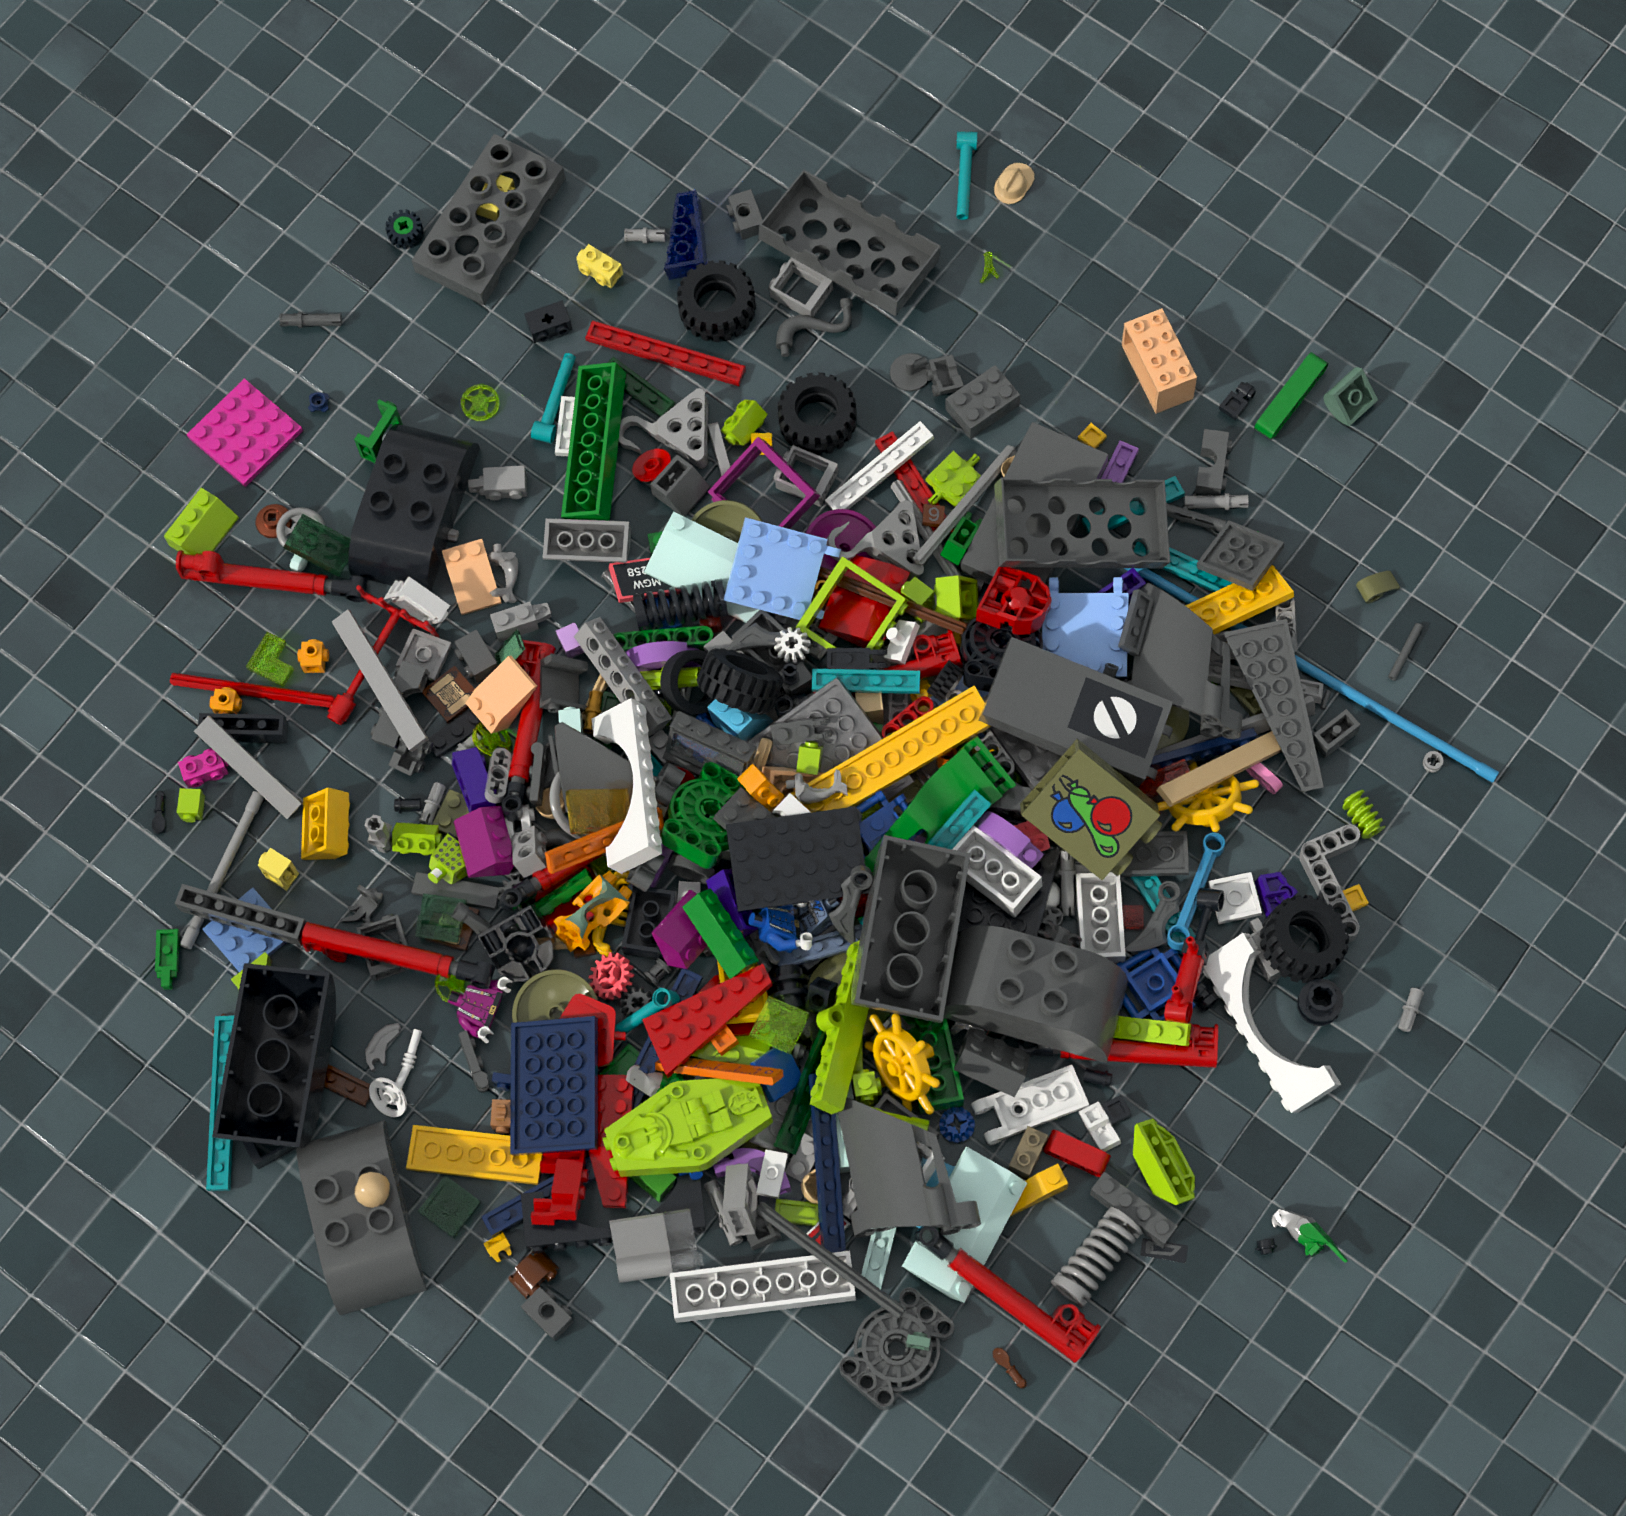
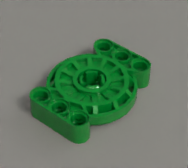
M707 762L703 765L698 779L690 780L680 785L674 792L668 806L669 819L665 821L660 833L662 844L705 869L713 868L720 853L729 850L727 832L713 817L740 787L748 793L746 788L737 780L739 776L714 762Z

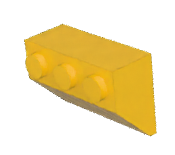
M325 788L303 798L301 859H336L347 854L349 848L348 817L350 807L348 792Z

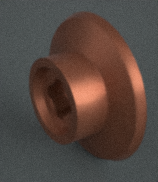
M271 504L262 508L255 520L258 532L267 538H277L276 527L278 521L289 510L279 504ZM271 517H272V518L275 517L276 520H275V521H270V518H271ZM291 519L286 524V526L289 528H291L292 525Z

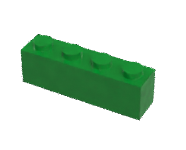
M711 888L699 892L682 907L729 979L748 971L759 961L753 949L750 948L741 931L736 927L729 913L724 909L718 896Z

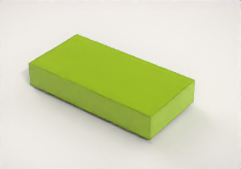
M776 1199L775 1211L792 1224L815 1226L819 1222L818 1204Z

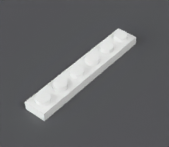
M921 421L918 422L825 499L826 504L832 510L850 509L934 439V435Z

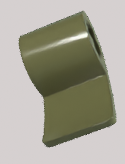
M1383 571L1367 576L1356 584L1357 589L1367 604L1378 600L1384 592L1400 589L1391 571Z

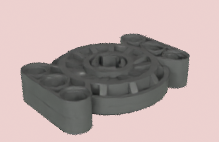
M905 1288L899 1295V1303L905 1307V1312L900 1318L895 1317L891 1313L878 1316L883 1312H887L885 1308L881 1307L863 1320L854 1339L855 1357L847 1356L841 1360L839 1365L842 1377L880 1410H889L893 1407L895 1401L894 1393L912 1391L930 1379L936 1370L940 1358L939 1341H948L954 1335V1324L951 1319L914 1288ZM906 1295H913L916 1301L911 1305L906 1304L903 1301ZM925 1309H929L932 1311L933 1316L926 1320L920 1316V1313ZM874 1319V1321H872V1322L869 1324V1326L867 1327V1329H864V1327L866 1326V1324H867L870 1320ZM946 1324L950 1327V1332L945 1335L941 1334L937 1330L938 1327ZM913 1332L927 1334L926 1338L936 1341V1343L931 1341L929 1351L906 1347L908 1334L913 1335ZM861 1334L863 1336L862 1347L858 1348V1340ZM893 1342L903 1343L906 1348L905 1354L891 1356L888 1351L890 1344ZM932 1350H936L934 1363L931 1362ZM847 1363H853L856 1366L855 1372L851 1374L846 1373L843 1368ZM927 1368H929L930 1371L928 1372V1374L921 1379L920 1377L925 1373ZM865 1378H870L874 1383L871 1388L865 1389L861 1386V1381ZM914 1381L916 1382L915 1384H913V1385H911V1386L902 1387V1385H907V1384H910V1383H912V1382H914ZM882 1393H887L891 1397V1400L886 1404L878 1401V1397Z

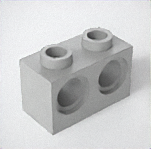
M535 826L512 836L513 865L524 878L547 867L545 857L547 839L545 834L539 832Z

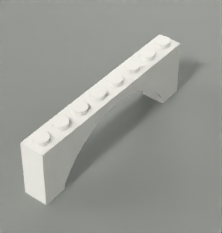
M632 698L592 718L593 736L605 744L612 742L620 745L629 758L633 772V794L627 816L610 846L606 847L607 867L621 874L662 854L660 822L657 813L655 782L652 771L653 764L650 754L651 746L648 737L649 729L646 720L647 711L643 704Z
M1242 933L1209 955L1207 965H1203L1202 971L1208 979L1212 980L1215 985L1213 989L1217 996L1222 997L1226 1004L1224 1007L1227 1013L1236 1020L1237 1030L1241 1035H1245L1248 1040L1247 1046L1249 1050L1256 1054L1260 1060L1258 1064L1261 1070L1269 1075L1272 1088L1281 1095V1102L1284 1108L1291 1113H1298L1342 1084L1331 1066L1323 1065L1320 1068H1314L1293 1062L1275 1051L1260 1034L1250 1009L1249 982L1256 956L1261 951L1250 934Z

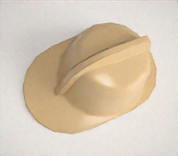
M1014 163L1005 168L994 186V193L997 199L1006 204L1019 202L1033 184V170L1023 163Z

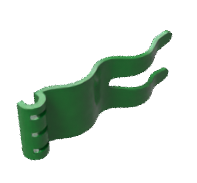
M978 736L968 741L956 755L942 765L926 781L908 807L884 835L908 840L920 829H924L927 832V839L924 844H927L974 789L991 803L989 806L991 807L1008 789L1015 787L1016 783ZM978 746L980 749L970 756L968 753ZM991 761L993 765L983 772L981 768ZM1004 777L1005 781L997 787L993 785L998 779ZM883 836L864 858L865 866L871 872H873Z

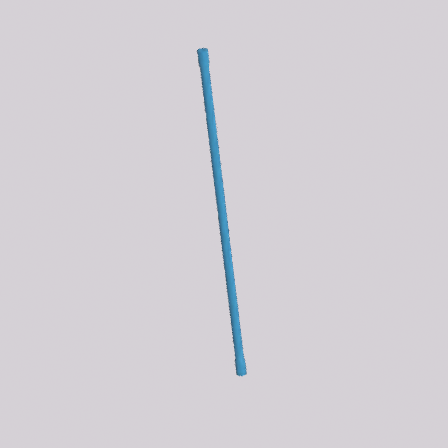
M1134 568L1143 579L1186 604L1199 599L1147 568ZM1238 623L1229 629L1233 631L1248 627ZM1295 655L1299 670L1470 768L1491 783L1495 781L1499 774L1497 770L1483 762L1477 761Z

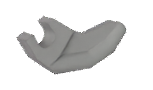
M399 1023L386 1025L376 1032L365 1049L366 1062L372 1072L376 1071L374 1067L375 1061L379 1060L383 1066L386 1065L387 1045L399 1034L401 1029Z

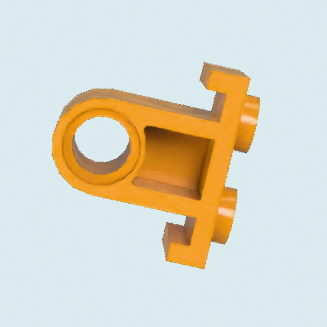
M753 763L737 778L748 793L769 811L776 807L785 797Z

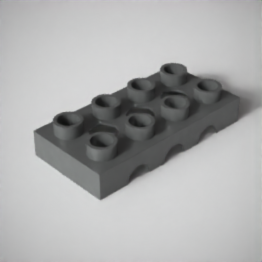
M494 134L411 260L415 272L485 305L498 285L499 275L503 267L507 263H512L519 252V245L527 231L532 232L539 221L543 205L548 199L552 201L566 179L563 166ZM498 151L508 153L505 159L496 160L493 158V155ZM533 167H538L543 170V172L536 177H532L527 174V172ZM505 172H513L519 176L520 184L516 190L503 192L496 185L497 178ZM478 182L488 184L487 188L480 192L472 189ZM512 199L523 201L518 208H509L507 206V203ZM483 204H493L498 207L500 214L496 221L483 224L476 218L477 209ZM457 214L467 216V219L462 223L457 224L451 221ZM491 231H500L502 233L501 237L497 240L486 238L487 234ZM466 235L475 237L479 242V248L474 254L462 256L457 253L455 244L460 237ZM436 246L446 247V251L442 255L436 256L431 254V250ZM475 262L481 265L477 272L470 273L465 270L470 263Z
M806 170L800 173L759 224V240L894 316L899 313L939 261L941 246L919 233H916L914 236L905 234L898 228L895 220L883 213L879 217L869 214L862 206L861 201L849 194L845 198L835 195L829 189L827 182ZM805 206L814 207L816 211L813 213H805L801 210V208ZM822 222L827 228V232L822 238L810 239L803 233V226L806 223ZM839 225H845L849 227L850 230L847 232H839L835 229V227ZM782 234H791L794 239L785 241ZM856 241L861 247V252L858 256L844 258L839 255L837 245L840 242ZM879 244L884 249L876 252L871 250L869 246ZM824 253L828 256V258L825 260H819V256L815 254ZM888 259L894 264L895 272L886 278L874 275L871 270L872 263ZM913 263L918 266V269L909 271L903 265ZM858 272L862 277L854 280L853 275L849 273ZM891 291L894 292L897 296L895 298H892L883 292Z
M1001 477L994 484L999 567L1162 569L1170 563L1165 480H1135L1117 483L1113 482L1112 479L1074 482L1071 481V478H1054L1053 480L1038 482L1031 481L1030 478ZM1015 499L1019 501L1022 506V512L1020 514L1012 513L1007 506L1008 500ZM1049 500H1057L1061 503L1063 507L1062 514H1054L1050 511L1048 506ZM1091 500L1101 503L1103 506L1102 515H1096L1091 512L1089 508ZM1131 501H1137L1143 506V515L1139 516L1132 513L1130 510ZM1041 514L1048 519L1050 530L1045 537L1036 538L1029 534L1026 528V521L1029 516ZM1080 514L1089 520L1091 530L1085 538H1075L1069 533L1067 521L1072 515ZM1122 515L1129 520L1131 532L1128 537L1118 539L1110 534L1108 521L1112 516ZM1012 540H1017L1023 544V555H1016L1011 551L1010 542ZM1052 541H1059L1064 545V555L1059 556L1053 553L1051 549ZM1093 541H1099L1105 546V556H1098L1093 552ZM1133 542H1141L1145 546V556H1138L1134 553L1132 549Z

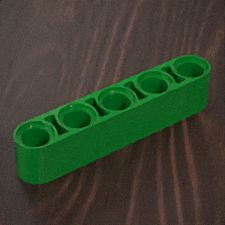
M1310 352L1260 416L1254 429L1272 440L1324 374L1329 363Z
M708 626L619 632L613 635L618 643H625L622 647L625 652L636 647L639 641L652 643L665 639L678 642L683 637L688 638V641L685 642L687 647L704 651V645L714 638L713 631ZM702 636L709 637L707 641L699 640Z

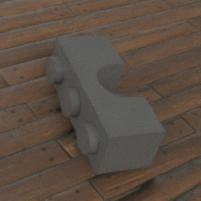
M1204 429L1200 456L1212 459L1215 464L1211 467L1199 466L1195 494L1220 496L1221 490L1226 489L1227 478H1224L1223 474L1224 471H1228L1230 459H1226V452L1230 453L1232 440H1228L1229 432Z

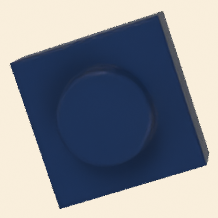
M493 1072L492 1082L494 1086H497V1089L510 1091L511 1075Z

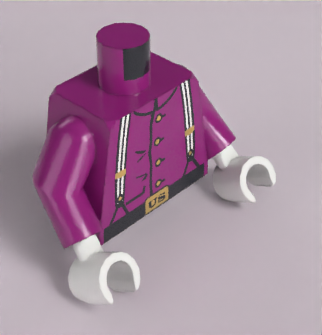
M507 977L491 980L489 989H480L473 985H468L464 995L455 991L451 992L448 1003L459 1007L457 1018L465 1031L467 1030L468 1035L480 1038L485 1043L489 1042L486 1035L494 1034L490 1028L503 997V992L500 990L509 993L511 989L505 986L509 982L512 983V980Z

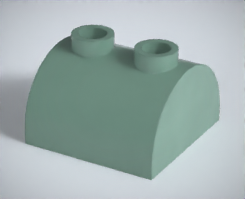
M1359 367L1353 368L1324 395V402L1328 410L1337 420L1347 426L1353 424L1378 401L1363 369Z

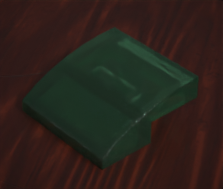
M423 893L421 912L418 915L415 936L458 943L463 922L452 918L451 915L459 902L467 905V900Z

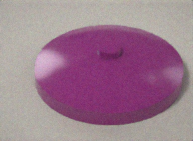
M835 509L818 516L809 525L805 533L827 539L832 530L849 522L848 526L835 538L836 547L841 549L842 552H849L867 533L873 531L876 526L858 512L847 509ZM861 552L858 554L859 556L874 559L871 556H869L866 552ZM824 554L821 566L833 571L839 561L833 559L830 555Z

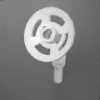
M413 1030L407 1053H404L405 1058L402 1059L404 1062L401 1063V1066L403 1067L396 1082L380 1077L370 1084L369 1094L373 1104L380 1112L389 1117H399L406 1111L407 1100L402 1088L410 1070L414 1068L412 1064H415L414 1059L417 1058L415 1054L422 1034L420 1030ZM387 1105H397L398 1110L390 1109Z

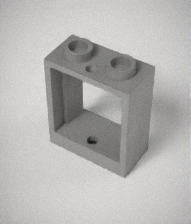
M790 258L788 262L782 265L777 278L771 280L769 284L770 298L803 316L814 317L832 292L833 281L797 260ZM793 273L818 286L806 305L781 292Z
M793 445L791 450L786 451L783 457L791 467H793L797 460L824 471L816 488V491L821 496L814 503L821 507L839 473L838 464ZM778 468L773 478L776 488L804 499L806 495L796 485L787 482V476Z
M748 1163L726 1166L723 1211L733 1236L756 1234L757 1185Z

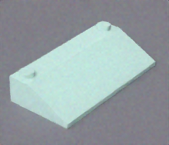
M673 512L644 573L678 590L681 585H685L690 596L691 584L696 583L701 598L702 583L707 581L714 599L711 581L722 578L724 593L726 592L738 543ZM726 601L728 614L745 623L759 611V609Z
M965 1147L949 1180L956 1203L966 1201L977 1202L981 1225L970 1229H960L957 1233L943 1236L954 1244L953 1247L956 1250L962 1248L968 1255H971L984 1265L1027 1182L974 1150ZM928 1230L922 1233L924 1242L929 1243L932 1239V1234ZM916 1241L902 1265L903 1268L949 1298L963 1303L973 1285L958 1275L956 1271L947 1266L948 1261L945 1259L940 1260L925 1247L918 1245Z

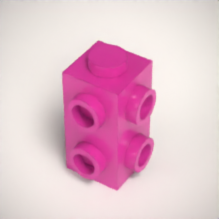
M212 748L205 750L197 756H187L178 762L183 780L188 788L199 787L204 782L219 780L224 775L229 774L227 769L229 764Z

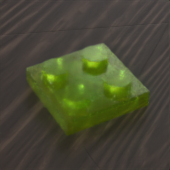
M768 996L750 1032V1037L791 1054L809 1018V1013Z

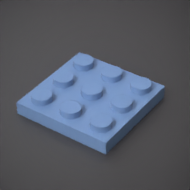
M251 888L238 899L271 909L254 888ZM211 921L202 929L238 972L243 970L244 963H252L264 952L270 957L287 943L215 921Z

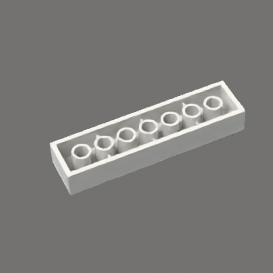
M850 1251L833 1253L852 1268ZM814 1255L670 1273L673 1311L676 1323L856 1301L854 1285Z

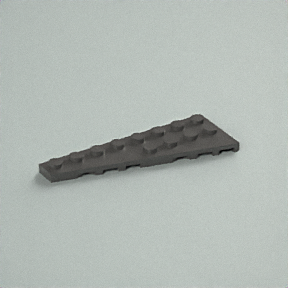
M1287 619L1225 632V638L1302 792L1324 788Z

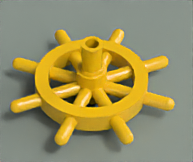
M1196 762L1189 765L1190 771L1198 768ZM1232 776L1172 807H1169L1165 801L1158 802L1159 811L1169 809L1172 816L1177 819L1171 826L1175 832L1179 831L1185 823L1211 827L1213 832H1218L1220 830L1218 822L1228 818L1235 811L1246 814L1253 812L1251 806L1241 803V792L1257 788L1259 781L1250 780L1239 783L1236 777ZM1159 778L1156 781V785L1159 787L1169 781ZM1231 794L1228 799L1221 797ZM1190 804L1188 808L1183 807V805Z
M894 1013L892 1015V1027L885 1029L878 1015L872 1014L870 1021L878 1034L875 1037L874 1043L867 1041L864 1046L873 1053L876 1068L881 1076V1087L887 1086L894 1095L902 1099V1105L911 1112V1101L918 1099L924 1111L928 1115L933 1114L934 1108L926 1094L929 1092L930 1086L934 1088L939 1087L940 1081L931 1076L927 1062L928 1058L934 1056L932 1046L923 1040L917 1042L906 1030L902 1029L899 1014Z

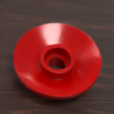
M664 449L649 450L636 459L632 467V473L639 481H653L671 462V456Z

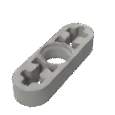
M715 422L708 424V430L722 477L730 468L719 424Z
M497 748L493 751L488 770L485 798L495 804L503 800L507 788L512 756L505 748ZM499 757H502V765H498ZM499 772L504 778L497 779L493 776V773ZM495 786H498L497 795L493 791Z

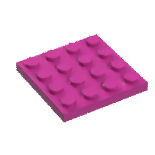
M244 378L186 435L246 487L303 432V429Z

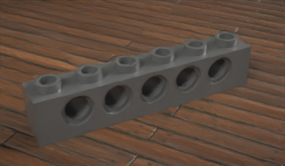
M185 884L181 885L175 901V905L181 912L295 945H303L302 932L307 923L303 918Z

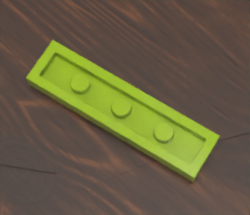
M1119 1016L1114 1038L1189 1046L1191 1024Z

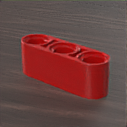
M926 696L917 698L883 727L882 737L885 738L888 733H894L906 726L902 723L904 720L914 721L934 709L933 701ZM922 706H927L929 710L927 712H921L919 708Z
M1057 1130L1051 1131L1043 1148V1152L1096 1177L1102 1176L1111 1159L1108 1153Z

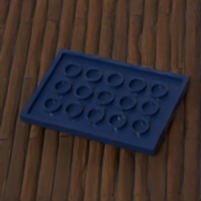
M596 1016L511 1023L510 1154L516 1156L598 1150V1018Z

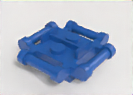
M880 790L857 806L861 813H863L878 802L882 805L881 809L859 823L862 844L868 853L899 818L893 808L899 806L904 812L908 807V803L905 801L907 798L904 794L899 795L889 803ZM920 829L908 840L915 841L914 839L924 833L925 830Z
M1157 948L1141 951L1125 962L1116 964L1126 974L1128 978L1127 986H1129L1141 1007L1144 1008V1010L1138 1012L1125 993L1123 1005L1132 1018L1145 1019L1149 1016L1151 1020L1166 1021L1164 1014L1159 1017L1156 1011L1166 1006L1167 1000L1171 999L1172 987L1175 985L1177 973L1168 960H1171L1179 971L1182 960L1178 955V950L1170 949L1163 954ZM1149 956L1153 957L1151 960L1142 964L1130 973L1128 972V969L1132 968L1144 959L1148 958Z

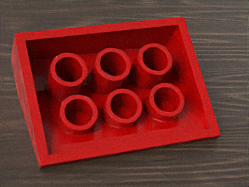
M859 555L850 560L899 594H901V588L907 581L910 573L893 564ZM849 568L844 574L845 576H848L855 580L876 587L864 578H862L861 576H859L858 574H856L855 572H853L852 570H850ZM836 586L828 599L823 619L820 620L818 628L862 648H866L892 607Z

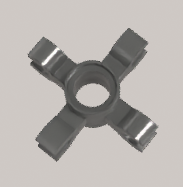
M1043 920L1042 923L1046 928L1041 927L1037 932L1041 938L1079 948V945L1075 942H1082L1083 939L1061 926L1054 925L1050 921Z

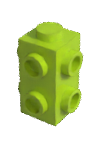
M744 399L737 405L733 415L726 419L720 431L725 435V440L731 445H745L751 440V433H754L757 428L762 426L768 414L755 400Z
M396 822L392 831V851L402 854L420 853L422 855H431L442 841L439 825Z
M868 1069L859 1070L856 1074L852 1075L855 1099L864 1105L874 1107L879 1102L878 1096H882L880 1077L875 1078L874 1071L869 1072Z

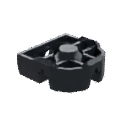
M535 902L477 935L489 958L494 962L498 973L513 982L528 981L536 974L547 971L555 957V936ZM517 923L521 930L511 933L506 938L502 931ZM545 928L550 939L539 945L533 934ZM522 935H524V936H526V937H529V936H530V938H529V939H527V938H522ZM505 950L511 961L501 967L495 955ZM517 954L524 955V960H518L515 956ZM534 960L540 971L531 975L526 964Z

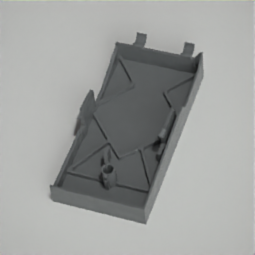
M1032 422L1004 477L1030 478L1031 481L1038 482L1049 481L1054 478H1071V481L1088 482L1101 478L1108 463V454ZM995 496L961 562V572L977 579L978 594H980L985 583L990 584L999 567ZM1015 499L1008 500V509L1014 514H1020L1022 512L1020 502ZM1049 500L1048 506L1050 511L1054 514H1062L1063 507L1061 503L1057 500ZM1033 514L1028 517L1026 528L1033 537L1042 538L1049 533L1050 524L1045 516ZM1080 514L1072 515L1067 521V529L1072 536L1082 517ZM1012 540L1010 542L1011 551L1016 555H1023V544L1017 540ZM1059 541L1051 542L1053 553L1062 556L1065 552L1064 545ZM1011 567L1039 576L1046 585L1055 568ZM1029 579L1023 580L1021 587L1029 590L1032 583H1030Z

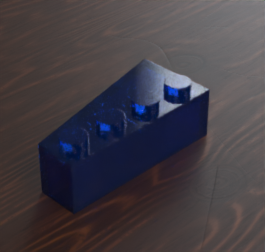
M696 190L676 193L673 224L670 229V242L667 247V260L664 266L669 280L687 277V272L690 269H697L696 265L700 263L703 265L707 264L701 200Z

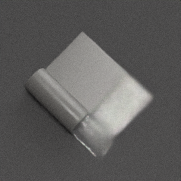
M690 1209L609 1221L619 1283L670 1276V1273L699 1270L700 1266H704L703 1254L697 1251Z

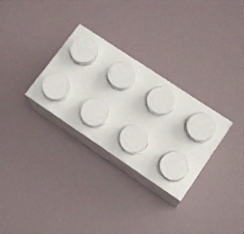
M974 825L952 849L971 853L966 881L1014 918L1042 887V876Z
M1110 872L1101 880L1093 873L1076 874L1078 936L1083 939L1082 942H1079V948L1099 954L1115 964L1125 962L1120 875L1116 876Z

